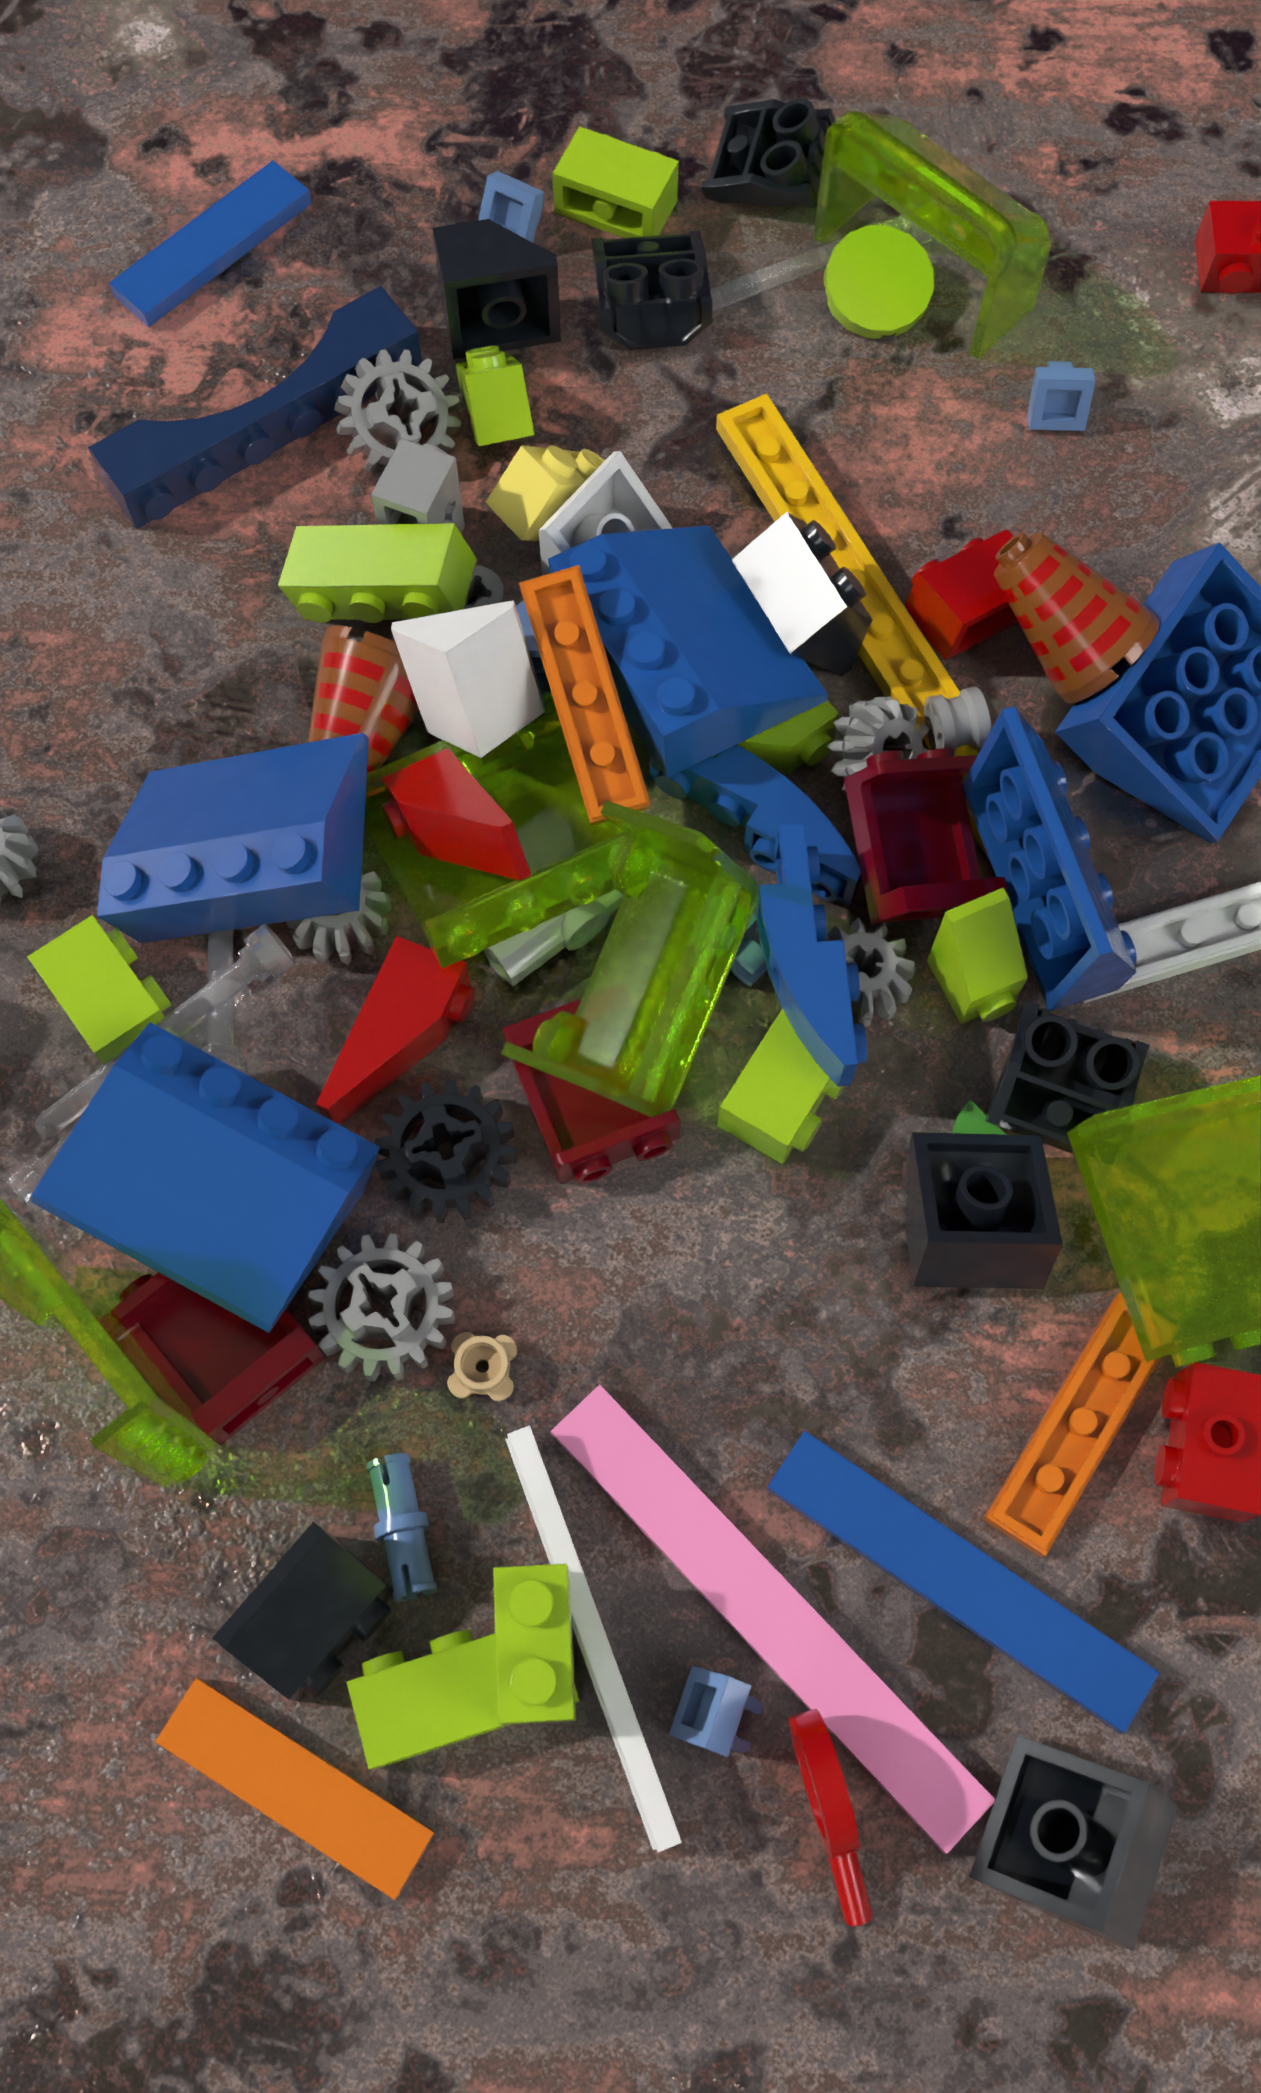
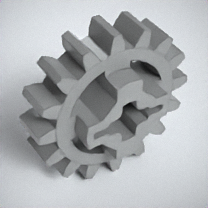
M384 349L380 350L376 358V367L367 359L362 358L355 369L358 377L346 375L341 388L348 395L338 397L335 403V410L341 414L348 415V417L339 422L336 430L340 435L352 434L354 439L346 452L349 456L363 451L368 456L364 467L366 471L370 472L377 463L383 464L386 467L401 438L420 444L421 434L419 428L426 427L429 422L434 421V428L431 438L425 444L437 446L447 454L455 445V442L447 434H455L461 426V420L448 415V413L455 410L460 402L459 397L454 395L444 396L442 390L450 378L445 374L433 379L428 374L432 365V360L426 358L417 367L411 364L410 350L404 349L398 362H392L389 353ZM376 384L377 391L375 395L377 402L369 403L367 408L361 409L363 395ZM391 406L395 407L398 415L407 414L408 420L405 424L401 423L398 415H388ZM374 437L379 439L386 445L390 446V448L379 443L376 439H374Z
M389 1234L384 1248H376L370 1236L364 1235L361 1240L362 1252L353 1255L350 1250L340 1246L337 1252L343 1264L337 1270L321 1265L318 1272L328 1284L326 1290L317 1289L310 1291L308 1298L314 1305L323 1308L324 1312L309 1318V1323L315 1332H330L319 1343L326 1356L343 1350L338 1363L342 1371L348 1374L361 1362L363 1363L364 1375L367 1380L375 1382L380 1373V1368L388 1366L395 1379L400 1380L403 1379L404 1375L403 1362L412 1359L416 1365L424 1369L428 1366V1362L423 1349L428 1344L440 1349H444L446 1346V1340L437 1330L438 1324L448 1325L455 1323V1314L452 1309L442 1306L440 1303L449 1300L455 1294L451 1282L434 1283L445 1270L438 1258L428 1261L424 1265L422 1264L425 1250L418 1241L413 1243L406 1252L401 1251L397 1234ZM390 1266L400 1268L401 1270L394 1275L375 1273L371 1269ZM351 1284L353 1287L351 1304L349 1308L340 1313L342 1316L340 1319L339 1307L341 1298L348 1285ZM367 1288H372L378 1297L382 1296L385 1301L391 1302L394 1310L393 1315L399 1324L398 1327H394L388 1318L384 1319L378 1312L374 1311L371 1304L372 1299L367 1292ZM426 1294L425 1315L421 1325L415 1331L411 1325L414 1307L423 1301L422 1297ZM370 1339L392 1341L395 1346L387 1349H371L361 1345H364Z

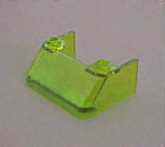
M848 111L828 128L813 238L822 244L875 196H878L988 277L969 353L978 360L1034 308L1051 248L1047 224L1038 214L1029 211L916 130L911 123L896 116Z
M605 800L600 813L625 832L624 837L620 838L613 846L608 860V870L612 875L613 885L617 891L624 895L576 1014L561 1011L552 1019L545 1020L538 1028L534 1037L533 1052L506 1042L501 1055L631 1110L653 1117L671 1110L678 1098L752 917L757 899V884L753 877L700 831Z

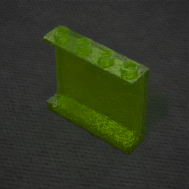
M551 693L543 696L545 702V712L481 758L442 740L367 773L364 828L442 969L465 958L475 956L482 950L519 933L529 931L543 922L580 905L588 904L604 894L637 879L647 877L653 872L671 864L664 822L659 815L648 819L645 813L641 811L594 826L590 825ZM448 748L513 821L531 876L519 881L420 855L405 835L396 839L391 832L381 810V804L389 801L381 778Z
M1261 1075L1095 1114L1067 1132L1145 1361L1150 1362L1172 1356L1175 1368L1215 1357L1216 1354L1212 1346L1214 1343L1230 1339L1234 1351L1260 1345Z
M0 1198V1299L37 1326L52 1314H55L128 1407L89 1439V1441L97 1450L162 1487H165L171 1481L179 1485L193 1477L208 1462L209 1457L206 1452L217 1443L206 1435L191 1416L192 1412L126 1329L111 1315L110 1311L112 1309L78 1266Z

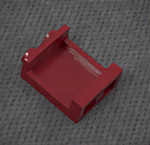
M939 748L923 752L917 756V759H904L903 751H888L866 758V768L844 778L871 925L884 922L886 924L942 918L946 911L1004 887L1008 894L1005 876L980 878L962 785L963 776L969 773L978 755L955 756L953 748Z
M622 983L502 1028L506 1051L560 1184L573 1179L576 1180L577 1184L596 1181L613 1170L612 1164L636 1156L638 1161L658 1157L673 1147L672 1141L679 1139L681 1120L676 1109L671 1110L633 1023L632 1004Z
M159 1272L154 1276L152 1274H145L130 1283L119 1296L121 1302L110 1311L115 1320L126 1329L192 1412L191 1416L206 1435L220 1446L326 1358L287 1309H285L270 1333Z

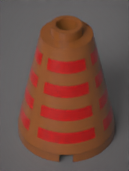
M1021 532L1010 539L996 554L995 558L999 565L994 571V577L1051 685L1066 703L1084 700L1117 679L1119 676L1111 668L1123 657L1132 665L1148 648L1158 632L1160 621L1148 607L1041 532L1029 537L1024 532Z
M333 625L327 627L321 643L308 743L364 733L369 738L367 789L420 710L396 642L365 631L362 642L347 639L352 627Z

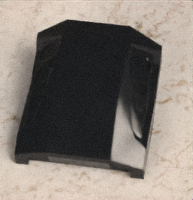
M771 99L725 107L723 115L726 122L709 178L708 180H703L701 186L706 199L720 203L737 202L759 206L806 205L808 208H816L827 204L839 163L838 125L831 108L814 109L813 104L806 99H796L788 103Z
M700 230L689 231L688 234L608 240L591 238L601 329L604 333L630 350L685 346L713 323L707 260Z
M1030 1001L1024 1002L1015 1036L993 1094L985 1122L1020 1135H1041L1042 1141L1045 1144L1111 1167L1133 1107L1140 1074L1150 1045L1138 1040L1132 1041L1128 1038L1123 1039L1106 1034L1103 1029L1086 1027L1078 1024L1075 1019H1064L1049 1013L1050 1010L1040 1009L1038 1004Z

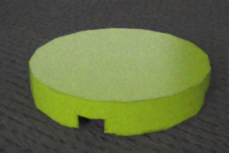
M868 225L849 232L834 247L823 274L825 293L828 297L827 304L831 314L848 331L869 339H881L882 335L890 336L895 334L897 336L907 332L922 318L934 291V268L926 250L910 234L886 225Z

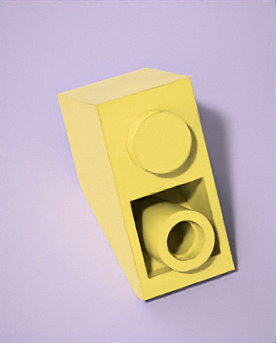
M553 445L548 446V448L521 446L489 495L486 503L521 541H539V529L605 460L588 449H582L579 452L562 450Z

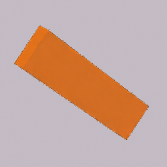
M577 565L520 582V590L590 825L594 826L651 809L650 799L580 566Z
M1120 1292L1116 1294L982 1520L1038 1557H1045L1178 1328Z
M201 1678L194 1679L155 1741L393 1900L399 1897L436 1833L435 1830Z

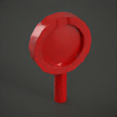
M812 1709L789 1716L788 1724L791 1740L808 1802L827 1852L845 1923L849 1926H860L868 1923L873 1918V1913L856 1852L860 1849L858 1828L845 1779L828 1729L820 1712L817 1709Z

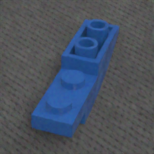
M735 745L720 752L716 758L710 757L666 778L650 754L649 779L655 781L656 785L671 797L677 799L687 797L708 808L711 815L720 822L729 826L741 825L745 827L743 852L749 854L753 862L764 870L776 873L774 848L778 825L804 823L806 845L817 846L819 853L820 881L819 884L811 885L812 894L827 901L837 899L848 906L852 904L862 875L858 862L848 844L827 816L782 773L758 756Z
M804 823L779 824L774 848L777 884L759 885L755 906L759 941L766 968L782 1009L795 1033L815 1062L837 1086H851L858 1063H866L867 1059L865 1027L863 1023L853 1024L851 1002L859 1001L860 983L856 962L846 963L844 940L826 941L827 926L824 905H813L811 885L819 884L820 862L817 846L806 845Z

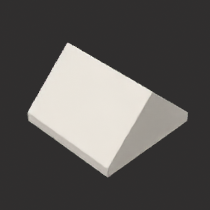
M621 451L613 452L539 529L542 576L550 574L548 558L601 534L672 528Z
M514 600L392 622L391 631L428 733L481 758L545 712L544 698Z

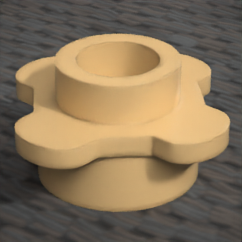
M464 1332L456 1336L451 1345L452 1352L455 1354V1370L447 1381L450 1392L459 1399H465L471 1394L489 1395L496 1402L509 1398L514 1390L513 1381L509 1378L510 1362L517 1355V1346L514 1340L507 1335H499L494 1339L488 1336H474L470 1332ZM480 1361H486L489 1364L488 1370L484 1373L476 1370V1365Z

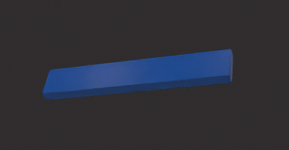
M804 1430L766 1488V1491L1118 1734L1126 1733L1158 1677L1159 1671Z

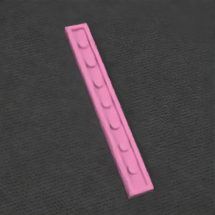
M598 1385L551 1430V1435L809 1710L817 1709L820 1712L828 1731L943 1853L947 1854L995 1802V1798L601 1385Z

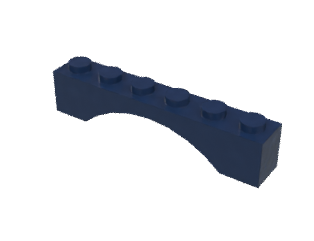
M379 286L335 310L324 335L309 357L287 379L262 396L231 410L201 418L173 421L136 420L89 446L88 449L102 483L136 530L153 520L164 518L179 505L202 492L215 489L225 479L250 465L263 462L271 453L300 437L309 436L319 426L339 416L341 413L335 410V403L339 396L348 395L341 388V385L347 374L358 377L355 369L362 358L367 359L376 367V358L380 350L386 349L392 362H398L403 350L406 349L410 350L411 364L419 367L422 363L418 330L384 288ZM376 384L365 392L362 404L375 395L377 391Z

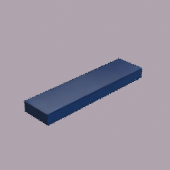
M272 160L110 281L109 285L113 296L147 327H150L310 206L312 202L309 190L277 162Z

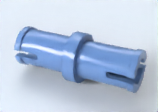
M395 1453L384 1456L386 1464H381V1459L376 1458L369 1461L366 1467L367 1472L370 1473L379 1522L373 1526L375 1538L379 1542H384L394 1591L392 1593L393 1600L395 1602L418 1599V1592H423V1596L431 1595L438 1591V1587L434 1581L424 1534L430 1528L428 1515L426 1512L419 1511L409 1464L411 1462L410 1455L408 1453Z

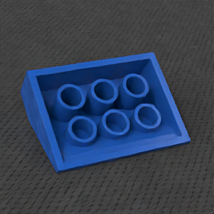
M709 525L601 534L548 558L550 573L577 565L580 566L623 712L666 778L827 701L828 693L806 662L789 653L734 565L732 557Z
M1220 542L1172 562L1143 604L1160 621L1158 632L1151 644L1132 665L1123 657L1111 668L1119 677L1094 695L1075 702L1055 731L1096 774L1210 843L1220 840L1261 777V587Z
M1015 706L1003 709L962 785L965 798L996 877L1005 876L1007 892L1018 934L1047 1008L1053 1011L1119 990L1137 972L1135 968L1137 956L1131 937L1126 931H1120L1111 909L1113 906V894L1110 884L1102 873L1096 872L1088 852L1090 849V838L1087 827L1079 816L1074 817L1067 800V780L1062 766L1058 761L1051 760L1044 741Z
M357 733L149 772L103 857L97 917L118 928V930L139 943L359 911L369 738L364 733Z
M149 1022L107 1074L31 1194V1203L270 1333L365 1192L380 1147Z

